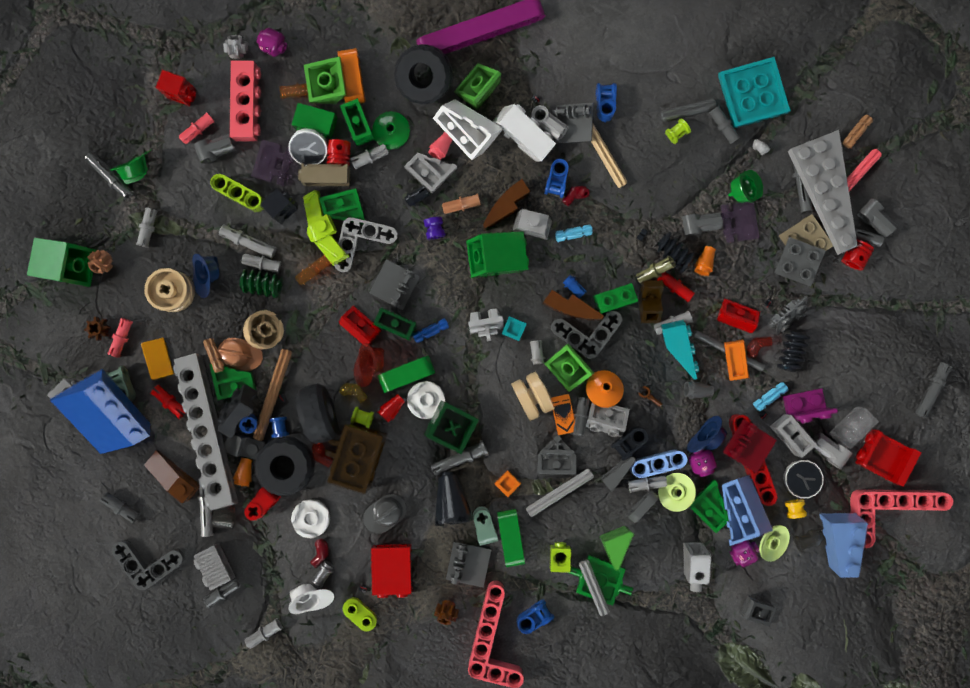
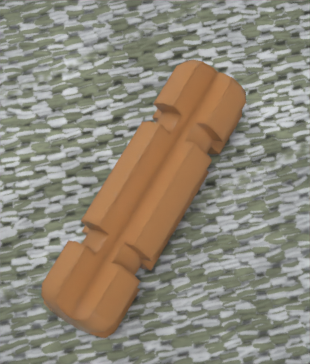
M867 114L864 115L848 134V137L843 140L842 144L848 149L853 147L867 127L873 122V118Z
M205 339L203 342L214 372L223 371L224 365L215 346L214 339Z

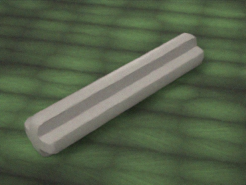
M589 560L581 561L579 565L599 615H607L609 608Z

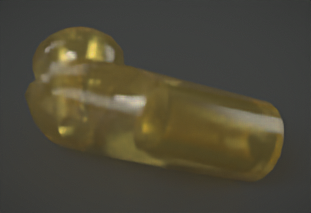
M346 383L340 388L342 396L355 395L360 404L368 399L358 384Z

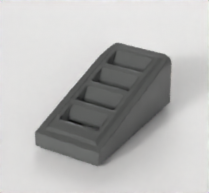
M633 456L619 462L601 476V480L611 492L614 491L636 461Z

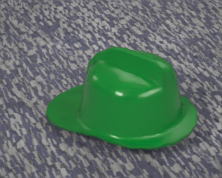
M153 149L146 151L130 162L110 169V171L116 170L125 184L141 180L147 173L144 155Z
M747 170L732 180L730 185L731 192L728 194V196H733L739 203L754 202L763 195L762 180L755 171Z

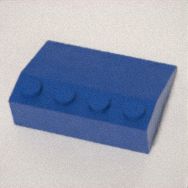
M103 369L50 399L100 454L133 446L150 436L149 421Z

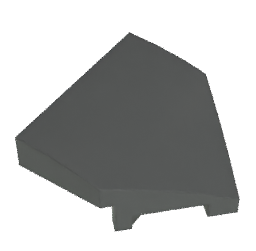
M558 435L538 454L537 475H576L575 452Z

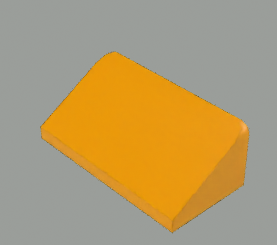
M164 338L141 343L152 380L174 374Z

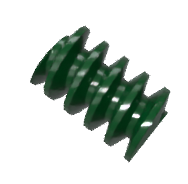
M244 268L240 277V289L243 293H257L260 296L265 294L266 297L272 295L273 298H278L282 290L283 277L277 280V274H274L271 279L268 272L265 274V277H262L261 271L255 276L254 270H251L248 275L247 269Z

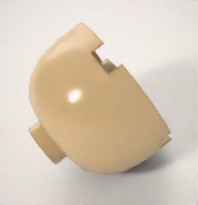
M268 310L258 311L250 315L244 322L243 327L247 343L257 349L273 348L283 338L284 328L282 321L278 320L274 312Z

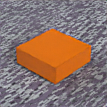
M507 470L494 484L509 497L521 485V482Z

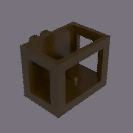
M355 423L346 424L340 441L336 439L328 441V443L338 446L336 452L333 450L325 451V455L334 457L327 483L366 494L371 489L388 434Z

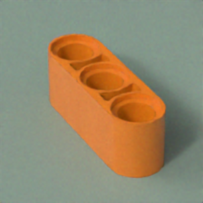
M357 48L338 51V57H341L346 89L345 103L357 98L360 104L365 103Z

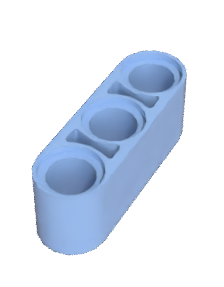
M676 449L635 459L636 461L631 466L630 471L636 477L644 478L680 469L686 465L687 456L682 451ZM675 454H680V462L674 464L673 456ZM656 459L662 460V466L660 468L654 467V461ZM642 463L644 470L641 473H636V465Z

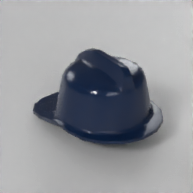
M196 253L192 258L193 283L197 294L201 298H206L210 293V284L218 279L220 275L218 259L216 256L202 257Z
M719 416L709 418L689 441L687 450L695 453L702 449H717L724 442L727 435L726 430L722 427V419Z

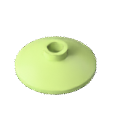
M672 473L666 476L667 486L658 489L661 504L666 509L674 512L688 509L696 497V488L693 481L682 473ZM681 490L682 495L678 497L677 491Z
M782 525L773 526V531L764 534L760 542V555L766 561L777 560L788 547L790 534L788 529Z

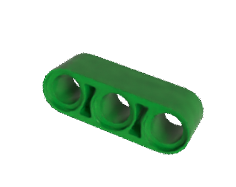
M428 355L377 376L383 392L386 393L436 372Z
M516 509L497 512L506 567L525 564Z

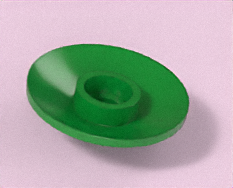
M389 111L382 113L376 118L373 123L372 134L379 145L385 144L387 149H397L407 142L410 135V126L403 115ZM388 126H393V131H387Z

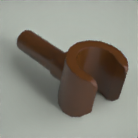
M643 386L648 391V394L643 396L638 392L641 398H648L661 407L663 403L650 394L648 387Z

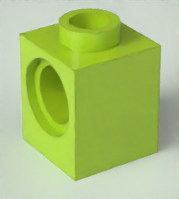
M555 542V545H550V571L570 572V546L566 545L565 542ZM559 552L565 554V558L562 561L555 559L556 554Z

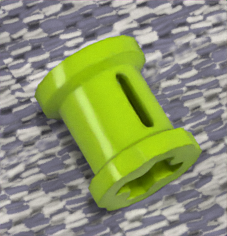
M680 119L674 127L668 128L665 133L670 141L676 144L678 139L685 134H689L691 129L685 120Z
M355 407L351 423H360L366 425V428H370L374 412L371 411L369 413L359 410V407Z

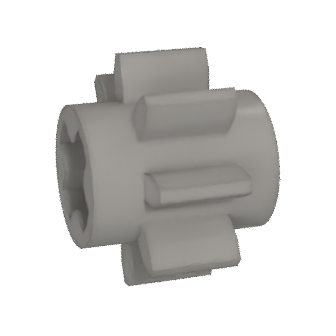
M240 35L228 36V40H225V43H223L224 52H228L230 58L233 59L243 58L246 51H248L247 41H243Z

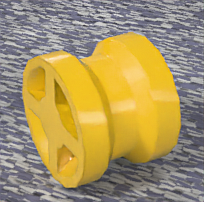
M805 500L785 501V506L788 508L787 518L806 517L807 512L804 510Z

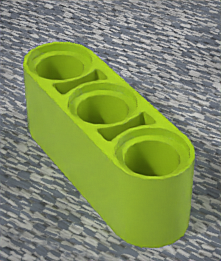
M216 174L211 178L212 188L220 194L254 212L263 211L264 208L260 204L264 201V198L258 193L223 174ZM225 180L224 187L219 188V182ZM238 189H242L241 196L235 197V192ZM258 198L259 203L252 207V200Z

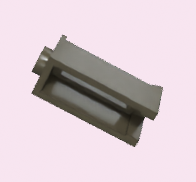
M301 163V169L298 170V179L304 186L350 187V167L348 164L344 166L341 164H307L305 166Z

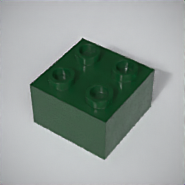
M441 400L424 435L462 454L479 419Z

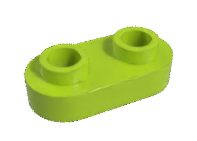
M352 597L346 600L343 605L344 615L361 630L371 631L377 623L376 614L358 598ZM354 606L356 611L351 612L349 607ZM369 619L370 624H365L363 620Z

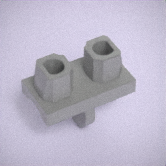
M497 308L488 310L489 318L481 319L480 312L470 313V321L468 322L470 334L478 333L479 337L486 336L487 341H491L490 335L498 334L497 329L504 328L503 316H500Z

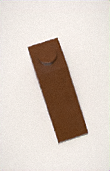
M158 450L153 453L144 465L164 489L182 504L190 501L199 489L198 482Z

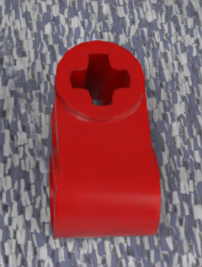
M262 487L246 506L244 511L246 518L252 521L262 518L278 502L281 496L272 494ZM257 507V508H258V510H257V513H258V514H255V515H254V514H253V512H254V509H253V508Z

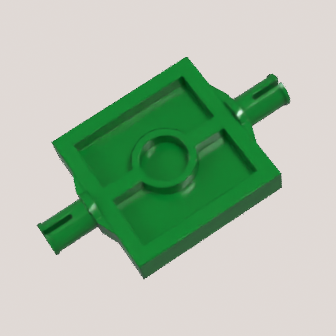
M588 555L587 560L591 564L607 604L613 606L616 596L620 592L632 594L633 587L623 584V576L626 570L624 567L620 566L619 570H616L610 562ZM571 566L568 573L579 577L576 593L592 598L581 569Z

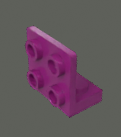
M822 388L783 396L786 414L792 415L797 422H811L813 418L819 417L820 419L830 418L833 413L838 412L837 408L826 407Z

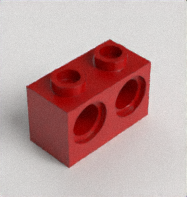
M165 70L161 71L155 88L168 99L190 107L191 102L196 97V88L182 76Z

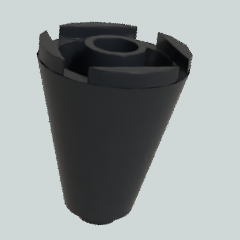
M453 472L442 473V477L438 478L435 526H444L445 523L454 525L473 521V515L458 475H453Z

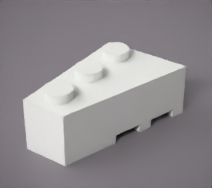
M456 99L442 105L433 117L471 160L483 154L504 129Z
M520 105L504 106L492 122L504 128V136L508 139L511 137L518 144V147L536 162L542 161L556 144L552 140L553 136L547 131L543 132L539 128V123L535 119L529 118L525 114L524 108Z

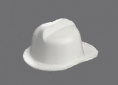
M302 584L290 590L292 602L289 605V612L301 614L323 609L333 602L334 593L327 589L317 590L311 584Z

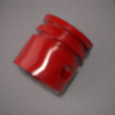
M340 139L328 140L327 164H341L342 166L348 164L350 166L351 143Z
M857 240L858 246L846 251L842 262L850 268L862 271L870 259L874 248L864 241Z

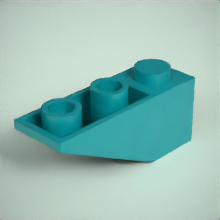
M684 320L661 324L666 348L691 377L696 380V373L699 372L697 361H693L692 355L696 353L694 344L689 342V336H692L690 325H686Z

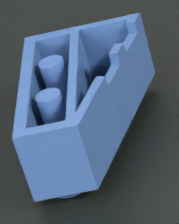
M750 475L722 485L724 506L728 512L729 521H727V528H730V546L773 531Z
M819 513L824 527L822 531L826 538L827 545L825 547L829 567L841 578L859 577L868 523L856 513Z

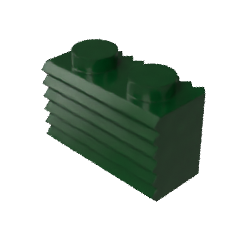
M383 307L380 308L373 324L410 341L417 327L416 322L408 318L406 319L401 315L399 316Z

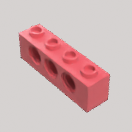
M231 61L230 137L234 141L257 142V137L260 136L258 117L261 115L260 105H258V98L261 97V89L258 86V79H261V69L254 61ZM250 79V83L247 86H243V82ZM250 98L248 104L242 105L244 99ZM245 117H250L248 123L242 124V120Z

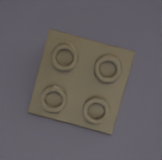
M813 214L805 217L799 223L779 235L784 245H786L788 238L791 237L825 251L833 247L831 240Z

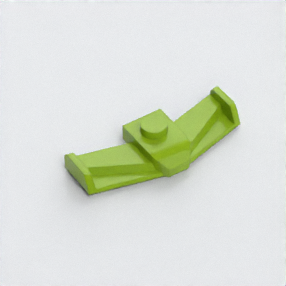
M314 190L303 197L308 222L307 234L310 241L315 243L330 263L335 266L350 256L346 254L332 237L337 230L330 215L325 214L323 216L319 199L320 192Z

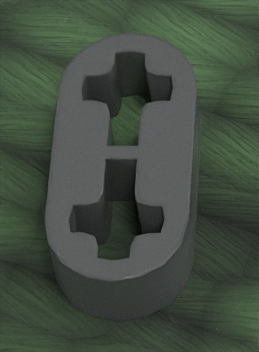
M649 490L628 512L627 517L633 523H636L654 505L659 496L653 490Z

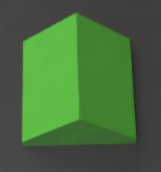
M341 57L304 65L309 103L336 104L346 96Z
M478 63L454 92L477 111L501 83V73Z
M569 344L563 346L544 363L568 392L594 374Z
M626 526L600 535L609 561L616 570H619L634 534Z

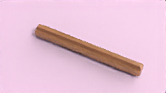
M282 349L257 422V428L253 435V438L256 440H264L269 419H271L292 355L290 350Z

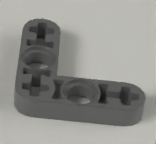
M608 312L589 338L563 319L555 320L551 324V331L582 356L592 359L600 353L622 322V317L619 312ZM616 315V321L618 322L617 324L612 323L609 328L613 329L610 332V330L602 326V324L604 323L605 325H607L610 322V319L608 317ZM556 323H563V329H565L566 331H568L569 328L572 329V331H570L567 334L566 339L562 337L563 335H565L564 332L555 331ZM600 329L605 330L607 333V337L603 341L599 340L596 336L597 331ZM576 333L580 336L578 344L570 342L571 334ZM584 339L587 340L586 346H594V354L587 355V349L584 347L581 350L578 349Z
M121 540L112 547L113 556L138 590L148 589L185 561L184 552L180 549H174L147 567L129 541ZM124 546L126 549L120 553V547ZM131 554V557L127 558L126 560L123 559L127 557V555ZM175 555H178L179 558L177 559V561H174L170 565L167 563ZM130 560L137 562L138 567L136 570L129 568L128 563ZM157 564L164 567L162 575L157 574L155 571ZM148 575L152 576V578L147 580L146 583L142 584L140 582L142 578H145Z

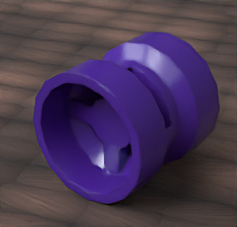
M431 217L423 220L424 226L428 228L426 233L427 240L445 237V230L441 227L443 224L442 217Z

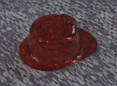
M367 343L360 346L354 366V377L359 386H368L374 374L383 369L384 349L371 347Z

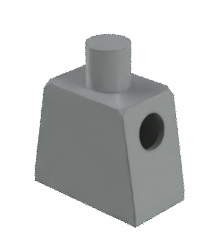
M522 209L517 212L512 231H523L526 235L547 240L552 220L548 215Z
M703 542L683 543L684 575L690 583V590L701 592L702 584L709 583L711 555Z

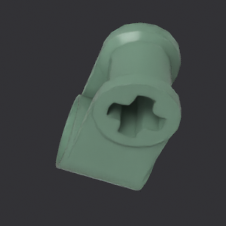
M122 365L110 373L106 372L122 391L125 390L131 402L134 401L136 393L125 366Z
M483 506L477 507L473 512V518L479 545L497 542L498 537L489 510ZM480 513H483L485 520L478 518Z

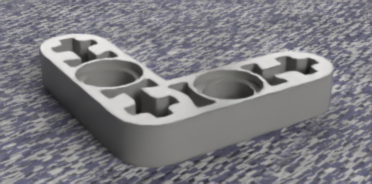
M347 218L342 224L338 244L342 247L344 240H351L353 243L351 250H345L342 247L346 254L351 253V257L346 258V262L349 265L345 266L344 269L341 268L340 264H336L335 268L340 272H346L351 269L358 237L391 244L398 237L397 230L391 226L358 218ZM354 221V225L360 226V222L364 223L361 229L362 234H358V229H353L352 232L349 231V227H346V224ZM372 225L375 227L376 232L373 236H368L365 233L366 226ZM379 227L383 228L381 232L392 230L391 233L394 234V238L386 240V236L380 235V239H378Z

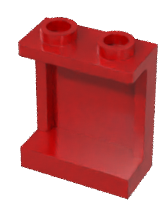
M872 429L865 437L863 448L857 452L855 463L895 485L904 487L922 452L897 442L884 435L880 430Z
M411 544L372 546V595H377L378 598H387L389 595H397L399 598H404L412 593Z

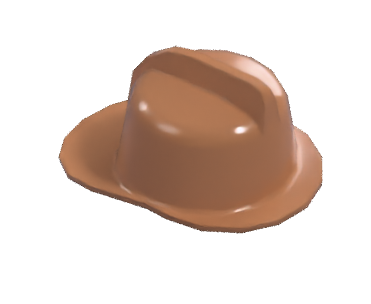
M225 339L218 348L221 361L226 367L251 371L256 369L263 360L262 350L252 347L243 339Z

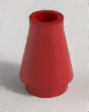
M396 394L395 397L379 407L380 410L377 413L389 423L391 420H394L405 400Z

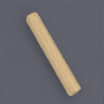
M593 124L591 142L617 187L621 188L627 184V180Z

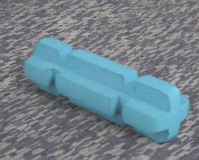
M589 224L584 225L582 228L579 226L566 229L565 231H557L555 237L557 242L565 241V239L570 240L580 238L583 235H592L593 230Z
M781 382L776 385V388H772L761 399L756 400L753 403L754 407L758 411H762L766 408V405H770L781 397L780 394H785L789 390L786 384Z

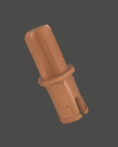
M476 194L464 198L460 196L459 199L442 203L444 214L460 210L464 212V209L480 206L481 204L479 196Z

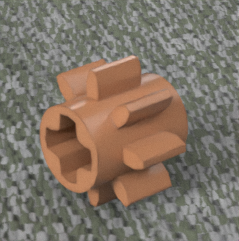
M92 251L87 257L89 259L88 267L94 273H108L113 267L111 265L112 257L106 251Z

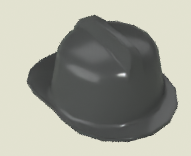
M388 494L370 505L363 516L366 528L373 533H384L397 525L406 514L404 500L398 495Z

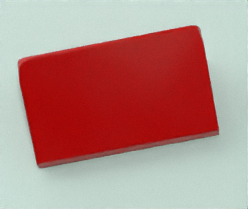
M724 299L717 316V321L748 333H753L758 327L760 311Z
M354 305L339 320V324L365 347H368L382 331L378 326L373 325L374 323Z

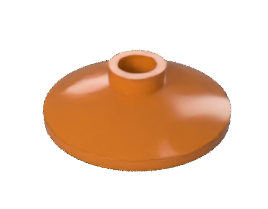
M601 370L595 372L587 380L586 393L589 400L596 406L609 408L615 406L622 399L624 387L621 379L611 371ZM607 384L609 386V390H605L603 385Z

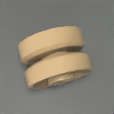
M161 268L154 271L148 277L145 283V296L154 308L167 312H180L192 303L195 297V287L193 281L186 274L170 268Z
M536 371L526 376L530 387L528 389L520 379L511 383L530 421L539 417L537 404L544 413L554 410L549 392L543 381L541 382Z

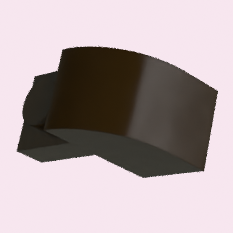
M643 281L639 291L641 323L661 322L663 313L661 302L664 287L663 281Z

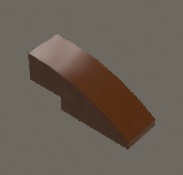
M523 179L512 185L494 204L483 224L485 231L518 211L516 203L530 195V190Z
M551 290L542 303L552 310L578 319L602 320L604 317L573 294L567 300L554 290Z

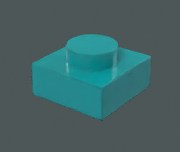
M509 316L502 335L519 341L526 323Z

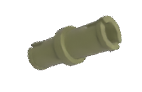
M668 256L658 263H652L649 268L636 274V277H639L637 280L640 284H643V281L661 277L662 273L675 267L674 260L671 256Z

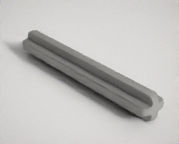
M586 469L526 508L529 516L533 517L594 478L593 473L590 469Z

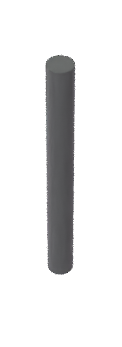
M698 330L695 331L693 337L725 353L723 343ZM746 355L747 365L762 372L765 365Z

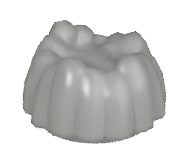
M758 139L753 142V149L759 151L761 155L766 154L771 149L770 146Z

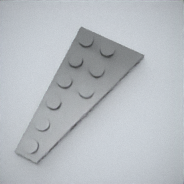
M839 130L791 148L788 153L837 255L857 247Z

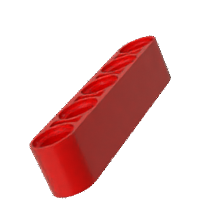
M741 414L731 416L729 426L733 435L738 428L736 425L737 420L742 418V420L744 419L751 423L749 417ZM765 460L757 473L744 466L747 476L750 475L761 503L766 506L775 504L777 493ZM762 473L763 479L757 483L756 476ZM768 491L769 498L764 501L762 496L764 492Z

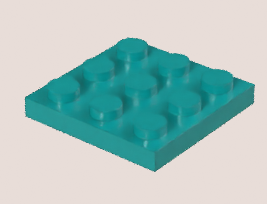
M775 57L718 73L734 128L790 112Z

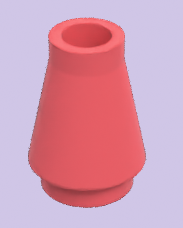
M444 132L429 146L430 150L428 153L436 159L441 160L445 158L452 138Z

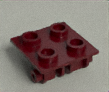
M743 419L723 453L757 473L777 440L758 429L756 425Z

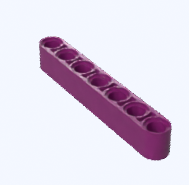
M523 0L418 38L416 43L417 45H432L439 48L444 54L538 22L545 18L546 15L540 0Z

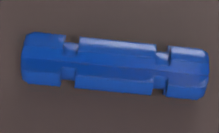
M442 319L437 324L434 323L422 329L421 332L414 333L413 338L416 343H419L424 338L427 339L439 333L440 330L443 331L449 328V324L446 319Z

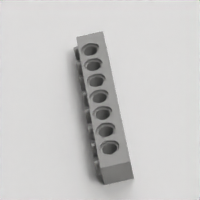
M194 353L174 359L175 365L173 370L175 375L178 376V390L184 400L182 407L188 417L187 428L192 433L191 445L197 454L196 465L202 475L200 482L206 492L205 503L210 510L237 504L238 499L222 433L218 431L219 422L203 356ZM190 372H193L194 377L191 381H189L188 374ZM197 390L198 397L193 399L192 393ZM201 408L203 415L198 418L197 411ZM203 427H206L207 434L203 437L201 430ZM210 445L212 448V453L208 456L206 454V448ZM213 464H215L217 468L215 474H212L210 472V467ZM217 483L221 485L220 493H217L215 491V485Z

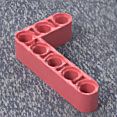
M858 489L853 491L850 497V513H856L860 517L864 514L865 521L868 523L864 544L866 549L872 547L875 543V509L949 510L953 505L951 495L936 490ZM865 495V501L861 504L860 498ZM884 495V502L880 504V497ZM903 495L904 500L900 504L899 498ZM922 496L923 501L919 504L918 500ZM939 497H942V502L938 504Z
M492 581L487 587L469 659L468 672L471 677L510 688H519L524 680L523 671L520 666L489 658L505 593L501 582ZM497 587L501 590V593L493 595L490 592L491 589ZM493 606L496 608V612L489 614L486 612V609ZM485 625H488L492 628V630L488 633H485L481 630V628ZM482 644L485 645L487 649L485 651H479L477 649V646ZM474 664H480L482 668L480 670H474L472 666ZM497 668L501 672L498 675H494L491 673V670ZM517 673L519 678L513 680L510 678V675Z

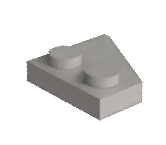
M417 153L404 166L431 194L457 169L455 164H448L440 159L429 158L421 153Z

